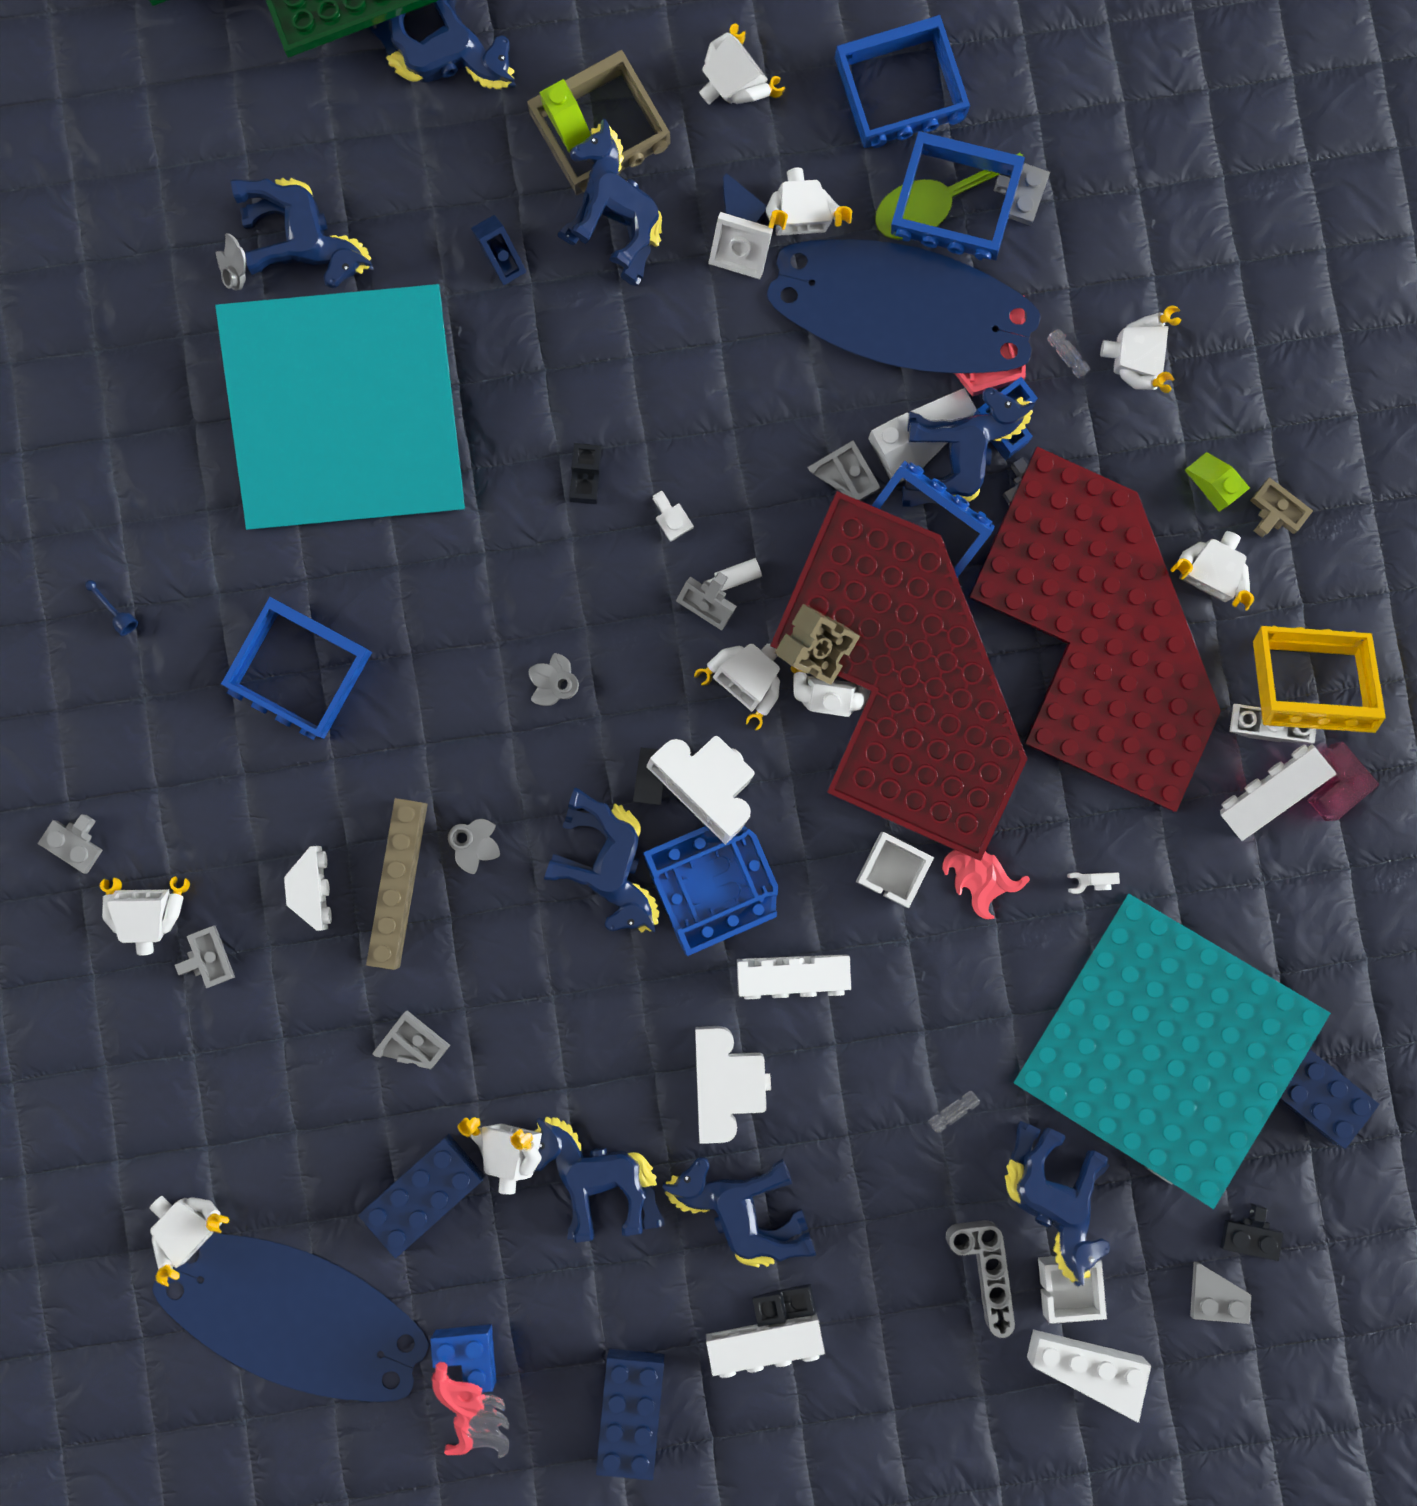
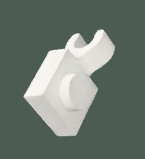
M662 490L653 495V500L662 513L656 517V520L670 542L694 528L679 503L672 507Z
M1073 872L1067 874L1068 878H1077L1079 881L1077 888L1068 889V892L1073 894L1083 892L1088 885H1094V890H1111V884H1120L1119 873L1116 872L1093 874Z

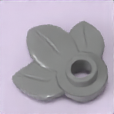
M227 233L225 234V250L217 251L216 257L224 285L228 289L241 290L246 281V256L237 239Z
M554 653L550 664H536L528 671L531 681L538 687L531 698V701L535 704L552 706L559 699L572 698L578 691V679L571 673V663L563 655ZM567 680L568 685L562 690L561 683Z
M477 819L469 825H455L449 831V845L455 850L456 863L464 871L475 874L478 869L479 860H493L500 856L497 843L489 837L496 827L492 822L485 819ZM462 832L467 835L465 843H460L457 839L458 835Z

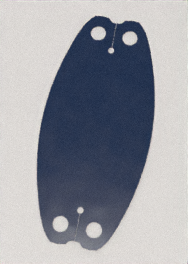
M857 239L805 241L788 245L779 252L777 266L780 269V275L771 282L768 288V300L776 310L792 322L842 349L889 365L941 373L1000 372L1019 368L1029 362L1032 348L1028 342V337H1030V333L1038 328L1041 317L1039 311L1033 303L1014 289L965 263L917 247ZM802 253L807 257L808 262L804 268H793L790 259L794 254ZM809 280H815V285L810 286L808 284ZM792 287L797 291L798 297L793 303L783 302L780 295L784 288ZM1021 308L1026 312L1027 319L1023 324H1014L1010 320V313L1013 309ZM998 326L999 331L993 332L992 327ZM1013 343L1018 349L1016 357L1012 359L1004 358L1000 353L1002 345Z
M213 1233L198 1249L199 1258L196 1262L185 1263L177 1268L173 1265V1270L179 1273V1278L175 1280L169 1276L167 1282L168 1284L171 1282L182 1284L184 1294L180 1299H170L166 1293L167 1287L156 1280L154 1281L153 1294L161 1307L179 1325L205 1346L254 1375L273 1383L314 1395L369 1402H386L405 1398L411 1392L414 1384L412 1375L414 1366L423 1360L429 1347L428 1341L418 1325L375 1288L345 1269L321 1257L284 1244L252 1237ZM199 1276L204 1278V1282L201 1284L197 1282ZM405 1334L412 1336L415 1341L413 1350L407 1353L400 1351L397 1347V1340ZM379 1351L384 1352L383 1358L377 1356ZM393 1371L398 1374L400 1383L395 1389H387L382 1384V1377L386 1372Z

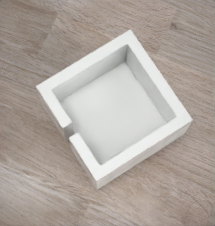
M881 832L856 882L879 894L884 890V897L903 907L909 908L934 857L885 832Z
M1056 1256L1038 1258L1040 1284L1044 1287V1289H1041L1043 1316L1049 1323L1107 1319L1102 1261L1100 1259L1089 1270L1090 1277H1085L1084 1286L1080 1285L1077 1287L1069 1278L1063 1276L1062 1270L1058 1268V1263L1055 1262Z

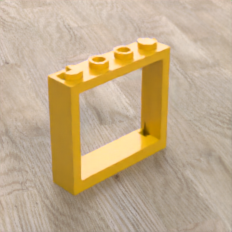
M1260 627L1253 640L1263 725L1376 733L1386 716L1372 633L1332 631L1330 629L1315 630L1302 627ZM1270 649L1355 655L1363 707L1276 701Z

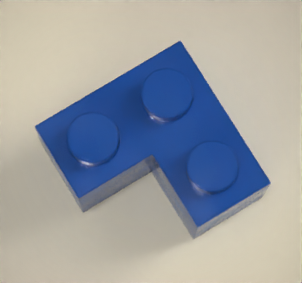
M1022 377L1000 392L1013 399L1022 397L1023 401H1032L1033 403L1038 399ZM985 403L979 407L974 415L989 414L988 405ZM1025 428L1021 430L1020 434L1012 435L1011 439L992 440L990 442L1006 461L1026 446L1033 436Z
M492 1324L436 1329L431 1337L433 1368H436V1364L439 1362H444L447 1366L461 1365L463 1382L481 1387L482 1392H492L496 1384Z

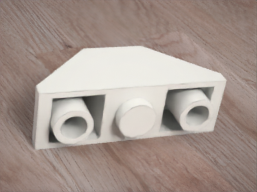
M1233 704L1230 732L1248 738L1274 742L1315 743L1316 729L1263 725L1261 707Z
M311 846L284 877L286 905L315 930L319 931L328 929V924H331L332 921L331 909L326 905V896H329L330 892L328 879H324V868H327V855L325 851H322V846Z

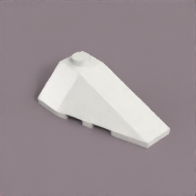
M963 388L912 410V412L918 413L930 420L944 419L951 421L973 416L977 409L968 392ZM908 413L871 430L868 438L890 479L904 461L907 463L911 462L916 466L919 465L923 469L947 443L909 442V432L907 431Z

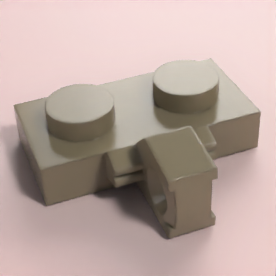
M1270 477L1264 481L1250 500L1261 509L1258 515L1263 519L1254 529V532L1260 537L1268 534L1273 527L1278 530L1281 526L1294 534L1313 512L1312 509Z

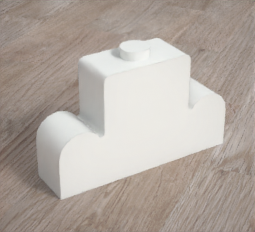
M714 736L694 756H690V748L684 741L678 739L670 740L649 759L646 767L725 845L743 828L749 819L751 811L747 802L734 797L749 784L754 776V771L743 761L742 755L736 749H731L720 737Z
M722 1026L696 1027L700 1144L729 1142L737 1133V1123L733 1114L763 1113L766 1111V1091H771L770 1073L765 1074L762 1053L729 1054L734 1045L733 1035L729 1029Z

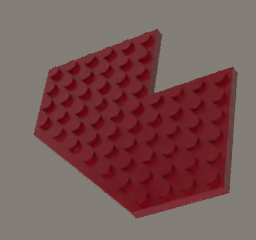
M1036 447L968 597L975 602L1068 643L1023 744L1170 811L1177 812L1221 710L1138 492L1040 447Z
M836 491L770 644L771 647L777 649L785 634L792 635L793 628L795 627L792 622L803 604L820 612L825 617L828 616L843 624L860 636L850 655L843 654L839 663L843 666L837 676L872 692L827 793L981 861L1027 762V757L943 539L937 533Z

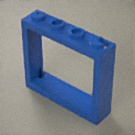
M940 15L836 47L835 61L864 148L870 146L878 148L885 145L887 141L896 138L904 140L918 131L931 132L942 124H957L967 116L970 104ZM932 40L953 105L870 130L849 65Z
M918 131L891 223V234L902 237L903 241H910L911 239L920 241L924 246L936 248L937 246L948 248V251L954 254L968 253L974 255L979 260H982V258L996 260L1023 170L1025 157ZM921 154L1011 176L992 241L903 219Z
M904 461L872 506L880 509L903 477L980 533L954 567L958 578L991 535L995 526L991 524L992 521L986 517L985 513L980 511L976 513L969 508V502L959 495L954 497L947 492V487L936 478L931 480L923 474L924 470L919 465L916 466L911 462L907 463Z
M269 597L221 685L229 688L227 694L240 701H242L243 697L253 701L251 707L264 714L268 710L277 714L275 720L288 727L292 723L301 727L299 733L313 740L316 736L325 739L372 652ZM278 614L356 656L318 726L240 684Z

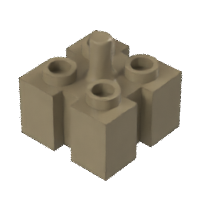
M803 604L792 622L795 626L792 635L785 634L775 654L792 667L807 674L810 673L815 678L832 685L843 666L839 663L843 654L850 655L860 636L843 624L828 616L825 617L820 612Z

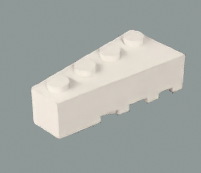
M846 954L737 959L739 997L744 996V999H760L761 995H772V998H787L790 993H800V997L817 996V992L828 991V996L845 995L844 990H851L850 956Z
M1033 1330L1027 1358L1034 1368L1139 1423L1151 1365L1143 1356Z

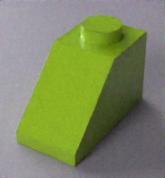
M562 79L539 93L544 110L570 153L574 146L583 143L591 136V133L577 101L565 80Z
M1208 452L1185 469L1186 473L1219 512L1250 489L1232 466Z

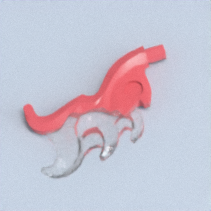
M444 1362L437 1363L435 1373L432 1376L433 1390L438 1400L456 1413L454 1427L459 1439L457 1445L447 1444L444 1453L446 1455H463L474 1448L490 1447L499 1452L498 1458L504 1457L509 1450V1440L500 1432L498 1426L509 1429V1422L503 1414L494 1409L497 1407L502 1411L505 1410L504 1402L497 1396L481 1394L482 1388L477 1385L449 1379L447 1364Z

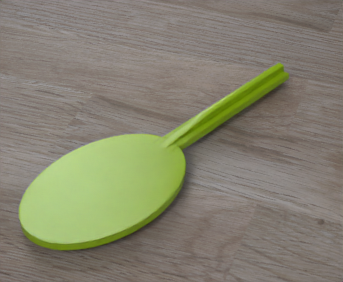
M983 170L949 187L935 180H916L913 182L903 219L937 227L947 217L952 206V197L996 177L1000 173ZM902 186L893 190L883 199L875 217L878 230L886 237L903 240V238L891 234V223Z

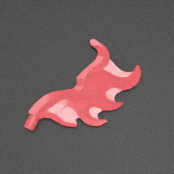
M954 849L944 857L942 863L944 875H948L949 868L954 867L956 873L954 882L957 894L961 895L962 888L967 887L972 896L971 904L973 910L984 919H994V916L989 913V905L993 899L1005 892H1017L1030 881L1028 876H1023L1019 881H1012L995 855H990L986 851L981 861Z

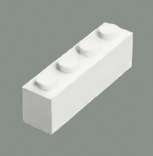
M1305 744L1300 746L1291 754L1293 758L1283 764L1281 761L1268 770L1270 775L1261 781L1258 778L1253 780L1244 788L1246 790L1245 793L1238 798L1233 795L1222 803L1223 808L1220 810V814L1241 841L1248 838L1336 775V772L1313 744L1308 747Z
M817 1313L813 1316L787 1319L785 1323L760 1327L756 1324L706 1334L712 1375H719L720 1378L734 1376L736 1371L741 1370L758 1372L763 1370L764 1366L775 1364L776 1367H784L790 1365L791 1361L803 1359L805 1362L814 1361L819 1358V1355L825 1354Z

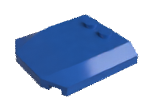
M704 826L642 853L667 916L686 956L777 917L776 898L778 895V884L756 834L745 826L726 845L707 826Z

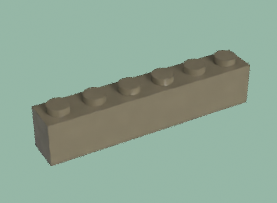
M397 798L394 800L367 966L392 970L400 968L427 803Z

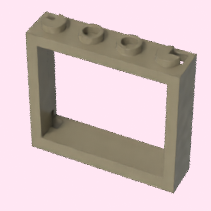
M623 50L565 80L575 100L622 75L654 130V136L621 153L624 158L618 174L629 166L636 167L640 165L646 157L653 153H662L671 144L668 128ZM540 95L527 101L529 113L576 195L582 192L585 193L590 171L577 177L544 119L547 113L543 108Z

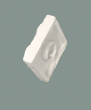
M720 212L708 264L761 279L773 228Z

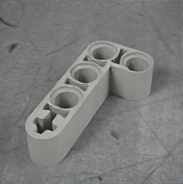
M989 1220L954 1224L946 1232L947 1243L954 1253L958 1255L976 1254L985 1322L996 1337H1008L1014 1330L1015 1322L1002 1232ZM986 1230H993L995 1232L994 1238L989 1242L982 1241V1234ZM964 1233L967 1235V1240L963 1245H955L953 1243L957 1234ZM989 1259H998V1265L995 1269L987 1270L985 1268ZM993 1288H1002V1293L998 1298L989 1297V1293ZM995 1309H999V1312L1004 1319L1001 1321L1000 1326H997L995 1324L998 1322V1313Z

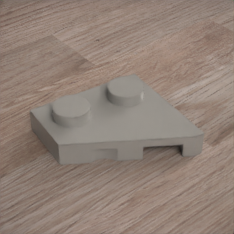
M854 440L808 467L812 474L841 493L859 501L881 489Z
M406 1011L372 1054L376 1057L381 1058L385 1056L397 1059V1062L415 1063L419 1067L432 1069L450 1047V1044L409 1011Z
M1194 1262L1190 1317L1198 1320L1250 1324L1251 1295L1219 1274L1206 1268L1201 1263Z

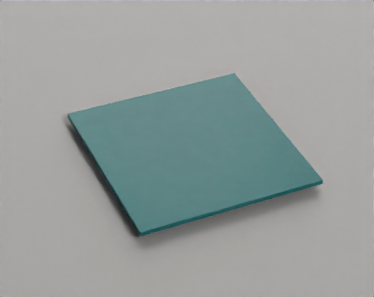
M439 284L215 305L246 530L465 509Z
M1128 894L1026 1061L1014 1084L1214 1209L1331 1013L1131 894Z

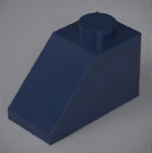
M726 173L723 176L725 214L762 224L768 217L766 214L767 206Z
M495 215L471 228L482 251L503 285L527 272L504 226Z

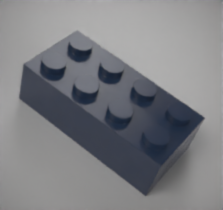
M1310 1049L1279 1099L1283 1105L1322 1136L1343 1149L1348 1147L1380 1105Z
M448 1134L358 1216L396 1259L482 1182L485 1174L451 1135Z
M619 1349L608 1350L596 1475L653 1480L665 1354Z

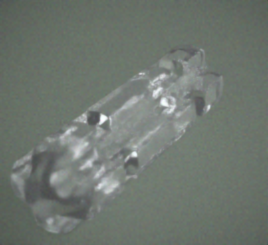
M1060 329L1055 330L1047 338L1049 343L1053 347H1057L1056 352L1067 366H1072V372L1077 378L1083 377L1089 372L1090 366L1085 360L1082 361L1080 359L1082 356L1069 340H1065L1066 336Z
M967 1092L962 1096V1100H956L942 1110L941 1115H935L931 1118L929 1124L936 1133H940L946 1129L947 1124L951 1125L967 1114L969 1108L972 1110L978 1106L980 1101L974 1092Z

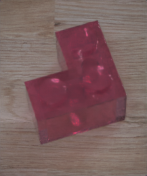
M1344 742L1330 744L1320 753L1336 772V775L1330 778L1325 786L1308 799L1325 821L1340 819L1380 785Z

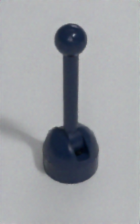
M93 580L85 583V588L88 591H92L114 615L113 627L120 636H126L135 630L138 626V621L127 612L119 613L96 588L97 585Z

